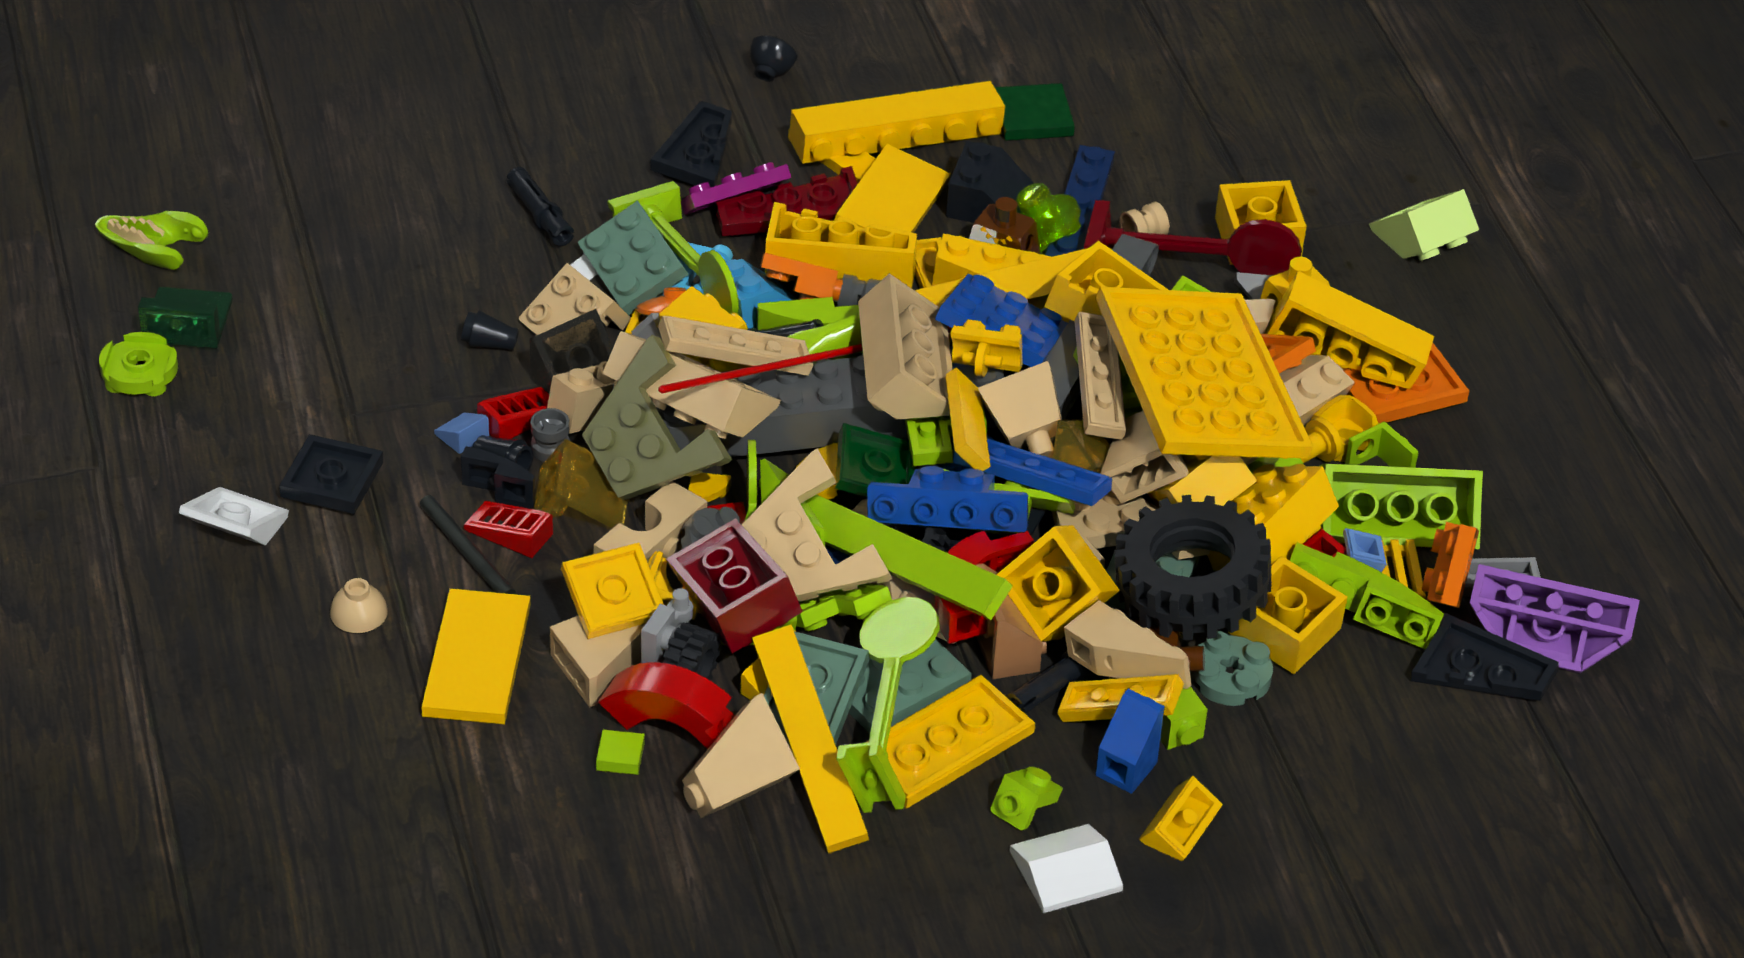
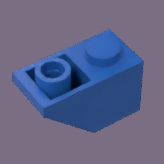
M1129 688L1124 692L1099 746L1096 768L1097 777L1131 794L1157 764L1165 706Z

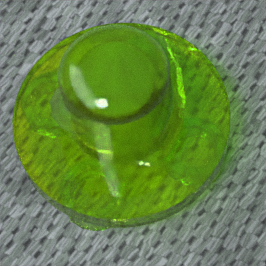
M1043 183L1028 185L1017 195L1016 202L1021 211L1020 214L1031 217L1037 222L1040 252L1045 250L1050 243L1063 236L1072 235L1080 229L1081 223L1079 218L1081 209L1074 197L1066 194L1051 195L1048 187Z

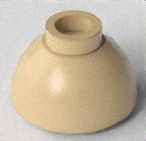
M361 578L349 580L334 596L330 609L332 622L339 629L350 633H364L376 629L385 621L388 613L386 601L380 591Z

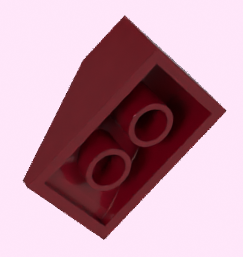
M736 518L666 558L668 565L685 590L689 592V596L712 630L719 634V639H721L731 653L750 645L753 642L752 637L782 626L803 612L787 574Z

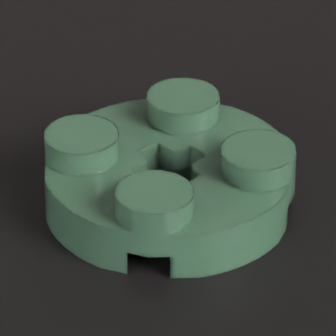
M1217 631V638H1206V641L1199 645L1204 646L1205 670L1190 671V677L1192 682L1195 679V682L1200 686V693L1205 698L1223 705L1238 706L1244 705L1247 698L1257 695L1256 700H1258L1267 693L1271 685L1273 663L1270 659V649L1266 644L1252 642L1244 637L1228 635ZM1226 667H1233L1238 670H1235L1234 673L1226 672Z

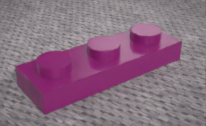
M773 162L754 168V174L742 177L741 172L726 176L721 179L722 184L710 188L709 182L696 185L688 189L690 194L681 200L683 214L687 215L715 206L718 201L781 185L792 178L788 165L774 167Z

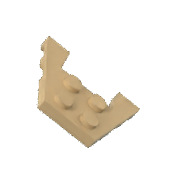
M818 448L813 450L742 524L787 574L798 601L817 598L820 593L842 589L844 592L857 589L858 585L874 581L880 584L892 579L873 544L835 564L801 506L802 502L837 483Z
M1111 490L1093 506L1073 501L1075 504L1074 514L1059 511L1051 512L1055 526L1073 525L1104 567L1105 558L1097 549L1116 546L1118 533L1125 534L1124 523L1128 519L1138 522L1140 509L1145 506L1151 511L1159 508L1140 496L1121 504ZM1200 548L1174 551L1172 554L1180 560L1209 555L1210 550Z

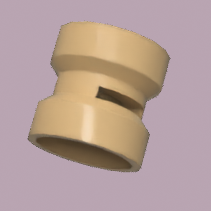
M1158 202L1144 205L1140 211L1132 209L1120 215V228H1124V231L1165 235L1169 233L1170 225L1167 213Z

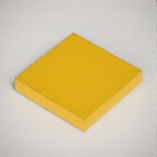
M640 542L562 562L561 571L587 639L646 624L659 604L664 605Z

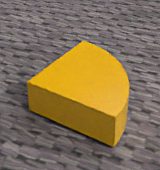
M699 473L691 476L688 490L707 500V502L713 501L718 497L723 498L730 490L731 476Z

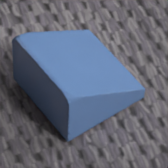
M462 413L435 429L434 434L460 454L464 451L465 446H474L476 440L481 435L489 437V418L484 414Z
M1345 528L1343 536L1347 556L1382 572L1387 563L1381 536Z

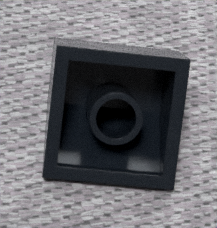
M966 141L949 182L946 217L974 223L989 204H995L996 200L1001 197H1010L1016 200L1017 213L1023 214L1032 193L1034 182L1001 147L987 145L982 142Z

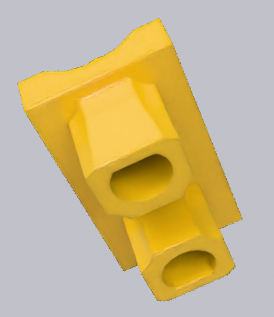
M967 320L963 326L953 325L951 330L953 344L952 363L975 366V375L980 377L986 376L988 368L1015 372L1021 371L1023 365L1022 334L1019 326L1005 325L1000 328V331L986 330V326L981 321Z

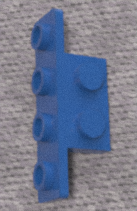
M926 466L921 469H915L909 484L870 482L867 487L868 518L879 523L1026 532L1028 527V494L1026 492L994 490L995 474H984L979 469H964L960 472L944 471L943 468L938 466Z

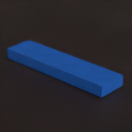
M987 438L991 467L984 470L983 472L995 474V476L1089 506L1095 505L1112 489V478L1110 476ZM953 450V463L972 468Z

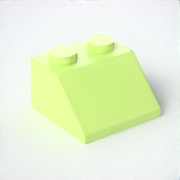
M1464 189L1422 201L1369 223L1371 231L1400 257L1405 259L1417 255L1419 261L1440 254L1438 247L1446 244L1447 249L1468 242L1466 235L1479 230Z

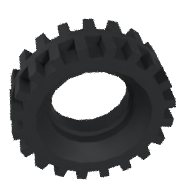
M1182 495L1181 503L1171 504L1168 498L1159 500V509L1151 511L1146 506L1140 509L1139 521L1128 519L1124 523L1125 534L1118 533L1114 553L1116 584L1120 590L1117 592L1119 603L1125 602V613L1130 618L1139 614V624L1141 627L1150 628L1153 624L1158 626L1160 636L1168 638L1172 631H1178L1183 633V640H1193V633L1202 632L1206 633L1207 639L1217 638L1218 629L1226 627L1230 633L1239 630L1240 619L1243 618L1252 622L1256 618V606L1265 608L1268 603L1267 592H1271L1272 587L1270 539H1266V528L1263 523L1255 525L1254 514L1251 511L1247 510L1242 514L1237 513V503L1228 500L1224 506L1215 504V496L1206 495L1204 502H1192L1191 495ZM1195 548L1217 551L1228 556L1230 562L1221 570L1206 576L1197 577L1173 575L1159 568L1155 563L1160 557L1174 551Z

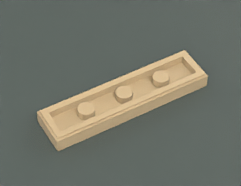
M1078 312L1075 319L1084 434L1122 440L1126 432L1119 352L1102 315Z
M666 315L662 316L658 325L665 351L750 366L810 355L805 340ZM813 362L777 370L809 376L813 368Z

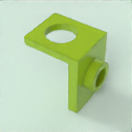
M1384 421L1349 439L1345 464L1359 465L1375 456H1379L1391 467L1416 468L1418 450ZM1370 439L1368 447L1362 453L1356 455L1359 446L1364 441Z

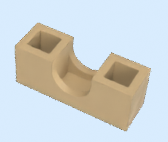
M670 481L669 485L661 487L645 501V530L647 531H635L619 523L594 544V554L640 542L647 562L655 551L662 552L664 558H668L682 550L681 539L685 536L684 523L698 510L707 508V500Z

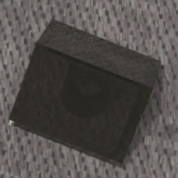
M596 309L529 339L531 380L550 394L553 375L570 372V370L575 368L583 369L599 365L601 362L608 361L613 345Z

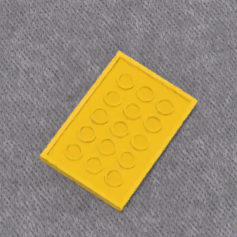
M1118 287L1099 288L1096 301L1162 454L1241 456L1248 458L1271 457L1283 459L1309 458L1313 449L1311 440L1242 294Z

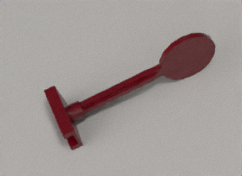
M1095 200L1084 243V249L1090 248L1097 241L1113 249L1120 236L1126 234L1159 245V250L1227 255L1230 257L1232 264L1241 273L1276 275L1289 270L1291 259L1301 257L1302 253L1300 241L1291 229L1280 222L1267 219L1251 220L1240 225L1231 234L1230 239L1124 231V228L1111 227L1110 201Z

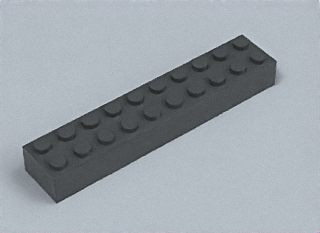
M953 346L950 347L951 359H952V348H953ZM861 355L851 358L815 361L809 376L772 370L734 378L781 401L776 410L744 437L728 433L726 439L720 438L730 457L747 455V440H756V454L825 447L838 443L839 431L843 423L896 438H906L908 434L905 419L897 420L885 411H878L868 401L864 357ZM952 363L953 369L957 367L977 387L1004 378V373L1001 369L988 368L986 376L980 377L975 375V366ZM669 405L666 406L665 410L656 407L680 450L704 432L706 423L698 419L695 425L673 416L676 409ZM984 406L987 428H996L995 422Z

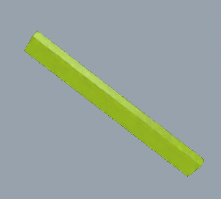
M817 494L806 500L825 530V545L852 556L873 544L890 575L990 621L1013 587L1006 579Z

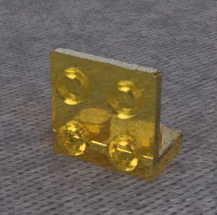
M564 439L541 466L534 509L552 514L554 518L556 515L562 516L568 506L611 528H614L619 523L625 525L628 499L625 500L617 497L592 452Z

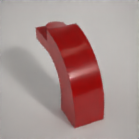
M981 531L961 540L947 553L973 565L985 564L999 573L1034 543V539L1026 531L991 541L986 532ZM935 595V610L939 616L940 631L948 644L986 633V618Z
M660 662L639 663L616 674L598 701L626 730L647 719H663L689 731L707 749L735 716L726 707L732 697L718 685L686 668Z

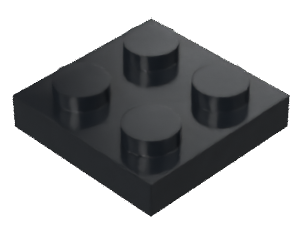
M309 434L279 485L280 497L355 514L384 462L383 451Z

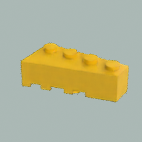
M774 202L766 237L765 253L838 271L837 279L841 280L844 274L855 275L862 281H867L870 278L882 280L890 273L912 288L915 274L917 234L876 224H870L865 229L858 227L856 223L852 222L853 219L840 216L836 221L818 218V211L803 209L801 214L787 211L786 204ZM790 275L788 282L795 281L796 276Z

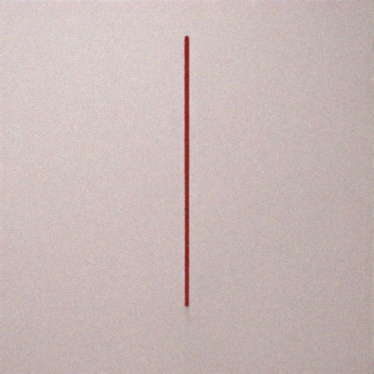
M947 326L948 333H951L952 328ZM862 344L661 385L658 391L660 393L682 390L862 352L863 348Z

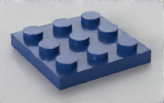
M969 273L940 306L935 320L953 328V325L963 326L967 320L981 321L986 326V330L1000 331V328L1005 325L1019 326L1022 334L1023 364L1029 367L1045 362L1068 324L1062 320L1058 313L1047 308L1039 309L1029 304L1023 295L1012 291L1005 292L995 287L989 278L982 275L973 276Z

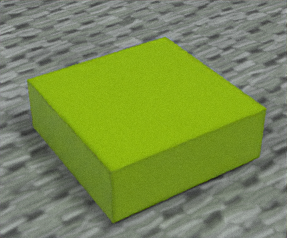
M603 730L596 760V770L638 775L645 744V734Z

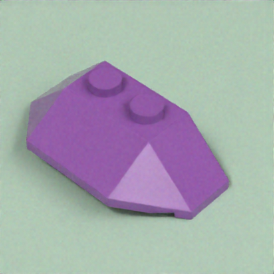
M1479 564L1470 606L1486 631L1558 661L1559 669L1582 673L1631 641L1640 600Z

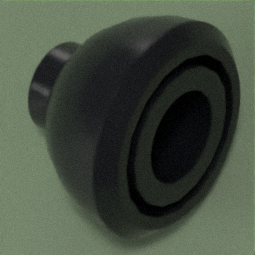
M762 35L752 40L750 57L752 64L756 68L754 74L763 81L772 82L775 76L788 72L797 61L798 57L793 47L780 38Z

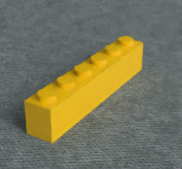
M991 81L793 109L791 110L789 139L802 164L829 160V157L847 154L857 155L864 151L868 154L878 153L883 150L886 144L898 149L991 136L1002 134L1005 104Z

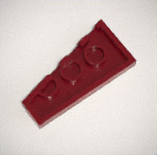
M852 166L840 169V175L827 178L824 173L810 177V183L794 187L790 182L778 185L773 193L764 194L761 191H756L716 202V215L722 236L768 232L774 202L786 204L787 211L801 214L803 209L818 211V218L834 221L837 212L857 186Z

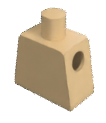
M1048 361L978 387L985 408L1008 445L1020 449L1028 447L1030 452L1049 458L1056 454L1050 438L1062 434L1064 428L1055 381Z

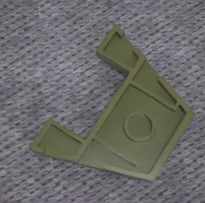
M651 335L643 344L582 434L617 497L625 500L669 485L670 481L681 477L697 475L709 467L725 465L732 460L717 433L710 429L704 431L680 450L646 392L647 388L676 366L669 352L665 351L661 338Z

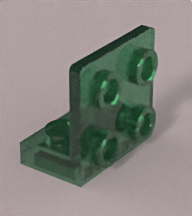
M159 287L155 298L141 297L138 306L141 332L161 335L166 338L167 344L218 348L233 301L232 294L227 292Z

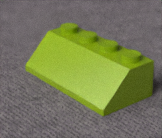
M1346 464L1320 465L1325 470L1339 505L1320 526L1321 529L1325 530L1339 543H1345L1343 531L1345 528L1381 536L1384 545H1390V540L1394 539L1399 540V545H1405L1406 539H1414L1416 547H1432L1437 528L1444 530L1446 522L1477 528L1479 534L1475 549H1480L1483 471Z

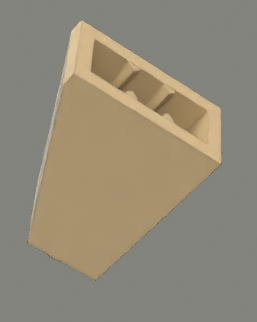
M1144 411L1125 418V435L1122 440H1112L1100 473L1112 478L1111 490L1122 504L1186 477L1189 471L1181 454L1161 453Z
M579 615L550 626L551 656L589 707L598 704L599 699L616 674L641 662V630L645 624L587 639Z
M763 693L753 697L739 710L682 780L685 785V799L693 810H697L700 818L706 817L789 778L800 769Z

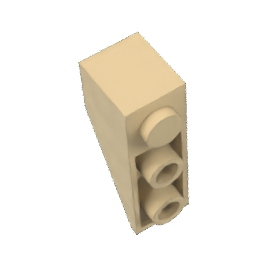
M607 361L601 362L599 365L583 369L575 368L570 370V372L553 375L547 408L559 409L568 415L570 420L569 434L585 430L613 390V384H615L616 380L602 374Z
M1100 600L1064 627L1068 656L1097 675L1114 678H1133L1179 674L1184 683L1183 688L1188 689L1191 686L1190 662L1182 649L1169 645L1158 638L1149 628L1139 626L1128 619L1122 611L1113 609Z

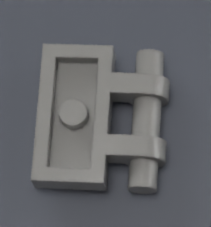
M682 588L674 590L672 600L668 605L659 604L641 630V663H664L665 657L663 655L665 650H668L670 647L669 641L671 637L675 638L676 629L680 628L683 623H689V620L692 619L693 604L689 600V592Z

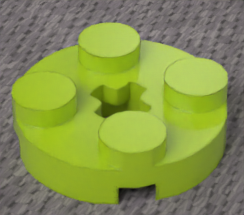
M133 332L123 335L124 341L114 346L113 340L105 345L99 356L101 376L105 381V387L111 393L159 396L166 391V385L177 374L178 360L176 349L174 346L172 348L168 346L166 338L150 332ZM138 361L145 362L144 364L136 365Z

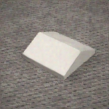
M218 487L181 505L179 514L197 523L265 546L288 518L289 513L287 509L222 487Z
M1089 824L1010 845L1009 851L1043 913L1123 890V884L1108 840Z

